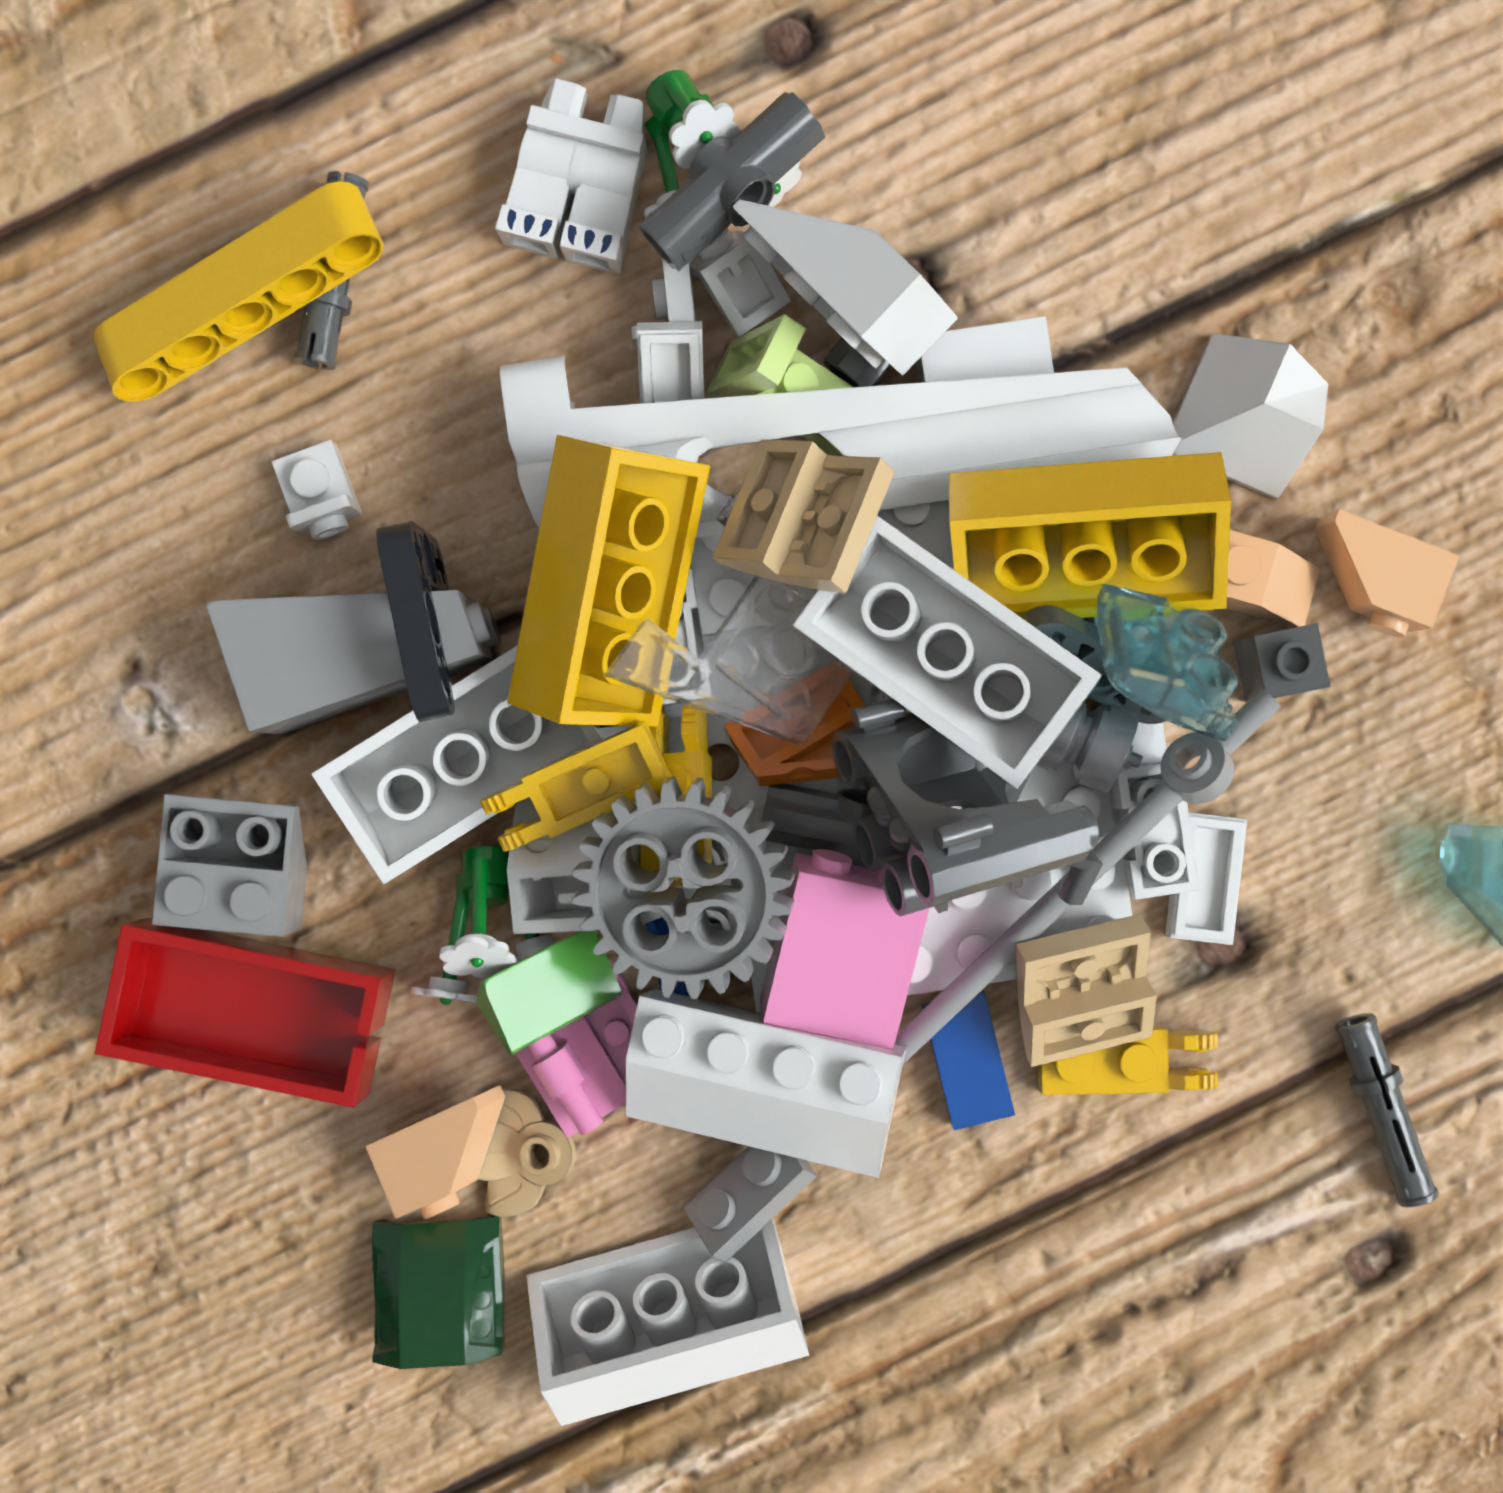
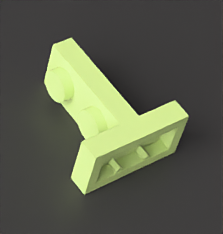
M784 314L730 342L704 395L708 398L854 387L796 349L806 328ZM819 433L800 435L808 441H813L829 455L844 456Z

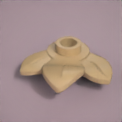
M502 1089L505 1099L478 1180L488 1181L485 1196L486 1212L497 1217H510L522 1214L535 1207L544 1192L545 1186L553 1185L564 1179L574 1166L576 1151L572 1136L567 1139L558 1123L545 1120L534 1098L520 1090ZM536 1144H541L548 1150L549 1162L547 1165L542 1164L537 1159L534 1151Z

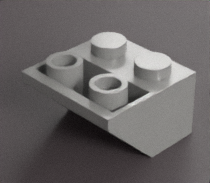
M164 794L152 925L279 937L302 930L308 866L299 807Z

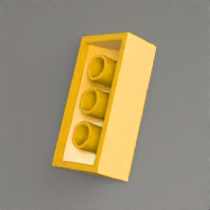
M562 435L556 436L508 694V704L558 724L634 726L646 721L648 726L658 727L710 465Z
M1222 452L949 473V521L954 570L1019 617H1022L1027 611L1043 605L1060 607L1080 618L1227 608L1231 497Z

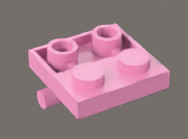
M610 960L609 962L613 969L615 963L613 960ZM621 973L615 975L622 990L620 997L516 1053L565 1136H567V1139L577 1132L582 1136L594 1130L603 1123L602 1117L626 1103V1057L638 1001Z

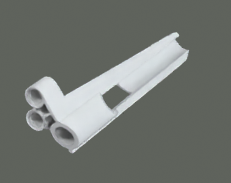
M565 355L500 365V381L508 440L516 459L517 475L522 492L538 528H540L557 435L697 462L700 455L713 448L759 442L761 439L772 440L819 433L844 456L881 457L895 471L880 510L949 500V473L1172 456L1181 440V437L1175 432L1171 416L1128 368L576 408L575 402L571 403L565 370ZM707 484L696 538L721 535L737 498L725 495Z

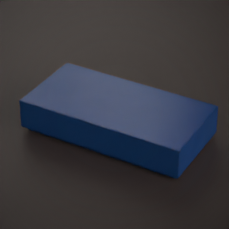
M982 990L930 1039L953 1130L1015 1115L985 991ZM931 1002L921 1004L922 1010Z

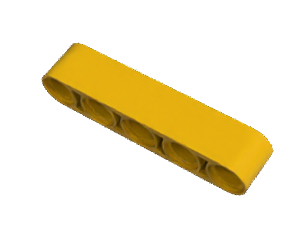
M342 181L328 183L319 187L102 322L93 333V342L113 394L118 399L127 402L148 400L161 394L377 261L383 252L384 244L359 188L350 182Z

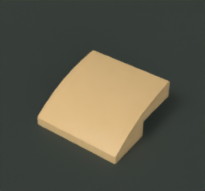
M761 439L712 558L721 565L762 578L805 588L846 594L895 471L881 457L826 455L813 441Z
M1141 914L1016 944V979L1019 1013L1026 1058L1031 1067L1152 1037L1157 994L1146 976L1151 931Z

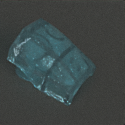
M1103 584L1097 595V629L1104 671L1111 685L1126 698L1169 722L1202 735L1226 741L1237 724L1236 714L1231 712L1233 707L1232 704H1229L1228 700L1238 685V677L1230 665L1218 658V653L1227 639V632L1222 623L1209 613L1198 609H1184L1178 612L1167 598Z

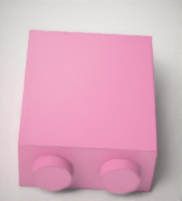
M816 849L813 851L812 856L795 853L791 867L795 878L791 886L786 888L785 895L795 901L791 913L779 917L787 926V929L781 941L773 942L772 948L774 951L768 963L760 996L763 1024L893 1049L930 908L900 917L892 910L886 898L881 876L882 868L869 871L866 867L852 865V858L832 850Z

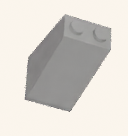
M458 590L432 591L449 676L453 677L485 666L495 660L496 657L492 646L501 644V638L490 608L483 609L480 601L476 602ZM387 593L217 600L206 604L249 732L285 734L408 692Z

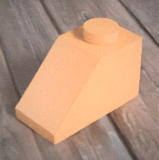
M1341 509L1318 518L1314 530L1351 611L1370 617L1367 623L1368 627L1394 637L1403 638L1407 632L1433 627L1460 555Z
M1230 530L1226 609L1291 628L1304 626L1320 568L1278 543Z
M501 1085L365 1146L395 1219L420 1209L425 1220L460 1203L456 1191L478 1180L505 1099Z

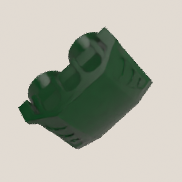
M488 1214L486 1217L408 1223L388 1222V1219L375 1220L372 1225L375 1298V1345L372 1362L397 1369L462 1366L502 1355L505 1348V1269L502 1217Z

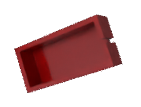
M152 918L132 921L121 925L94 1054L354 1108L370 1094L382 1038L372 1036V1034L385 1024L396 969L210 930L152 925Z

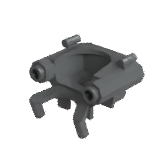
M894 699L851 710L854 727L835 732L832 740L834 762L841 780L850 789L866 786L868 790L867 801L873 814L854 821L853 834L855 845L862 863L869 871L882 868L881 876L884 892L896 915L901 917L934 907L938 913L948 911V902L950 900L1004 884L1010 890H1015L1022 887L1024 878L1067 865L1071 867L1058 891V895L1069 905H1082L1103 866V863L1091 849L1098 845L1099 828L1093 813L1088 807L1084 805L1078 807L1068 800L1044 807L1038 799L1017 802L1029 775L1019 788L1016 789L989 768L979 772L976 768L974 757L912 712L907 713V709ZM952 806H961L962 809L952 808Z

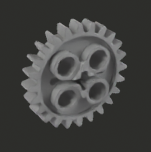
M675 776L669 777L662 785L661 797H658L654 789L645 782L635 790L637 806L624 795L619 796L611 804L616 819L601 813L591 824L601 838L587 836L578 847L586 857L592 860L580 862L572 870L574 878L589 884V886L577 892L572 898V903L578 906L592 907V913L584 919L579 928L581 931L600 929L603 937L595 946L594 954H604L614 949L619 957L614 964L612 972L618 975L631 965L639 969L636 988L640 990L654 976L661 978V989L663 997L666 998L670 997L678 982H685L691 999H697L706 979L710 981L713 988L719 994L725 993L730 983L729 970L743 982L748 981L754 971L750 957L758 962L767 964L774 950L766 939L781 941L786 932L787 926L775 916L789 915L795 900L777 891L790 887L795 874L789 870L775 869L774 865L778 864L785 857L788 847L787 845H766L764 840L774 827V822L769 820L753 826L748 819L753 811L755 802L749 800L735 811L728 806L731 787L727 785L718 792L714 799L706 797L704 780L700 777H697L692 783L687 794L681 793ZM707 838L721 843L726 849L728 863L713 865L706 862L699 855L697 841ZM639 844L653 849L658 855L660 869L651 871L639 867L633 860L631 854L632 846ZM676 877H681L684 888H697L691 899L685 898L682 888H669ZM725 879H739L743 887L737 889L733 886L715 884L722 883ZM625 888L651 892L646 893L642 897H629L625 893ZM720 906L729 910L735 917L737 927L731 930L716 928L708 920L706 908ZM648 911L662 916L667 922L669 934L654 935L647 931L641 922L640 913Z

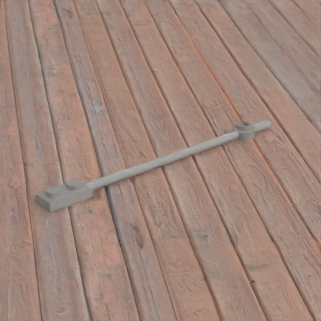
M1261 688L1213 735L1193 732L1179 737L1169 745L1162 757L1160 766L1164 781L1092 849L1103 863L1093 885L1182 800L1188 803L1201 804L1212 801L1225 792L1234 775V762L1231 754L1281 708L1279 703L1268 692ZM1200 756L1195 766L1185 769L1191 760ZM1067 873L897 1034L895 1044L907 1047L903 1065L1016 959L1017 943L1037 939L1072 906L1065 903L1058 895V891ZM748 1146L684 1207V1210L711 1257L727 1262L813 1181L817 1175L807 1160Z

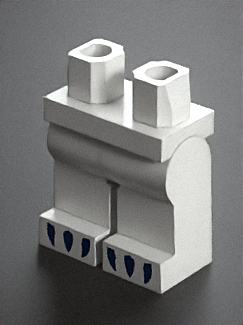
M554 78L544 97L542 107L534 105L530 107L526 123L527 130L520 146L516 171L506 205L502 204L495 230L505 246L559 259L560 251H562L567 262L621 275L642 172L648 155L644 136L645 111L643 102L639 99L619 94L610 95L604 123L582 118L588 97L586 88L577 83Z

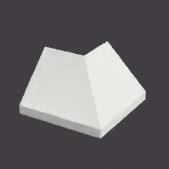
M1213 333L1207 342L1172 422L1175 432L1181 437L1172 455L1222 452L1227 480L1276 500L1280 497L1324 430L1328 383L1291 344Z

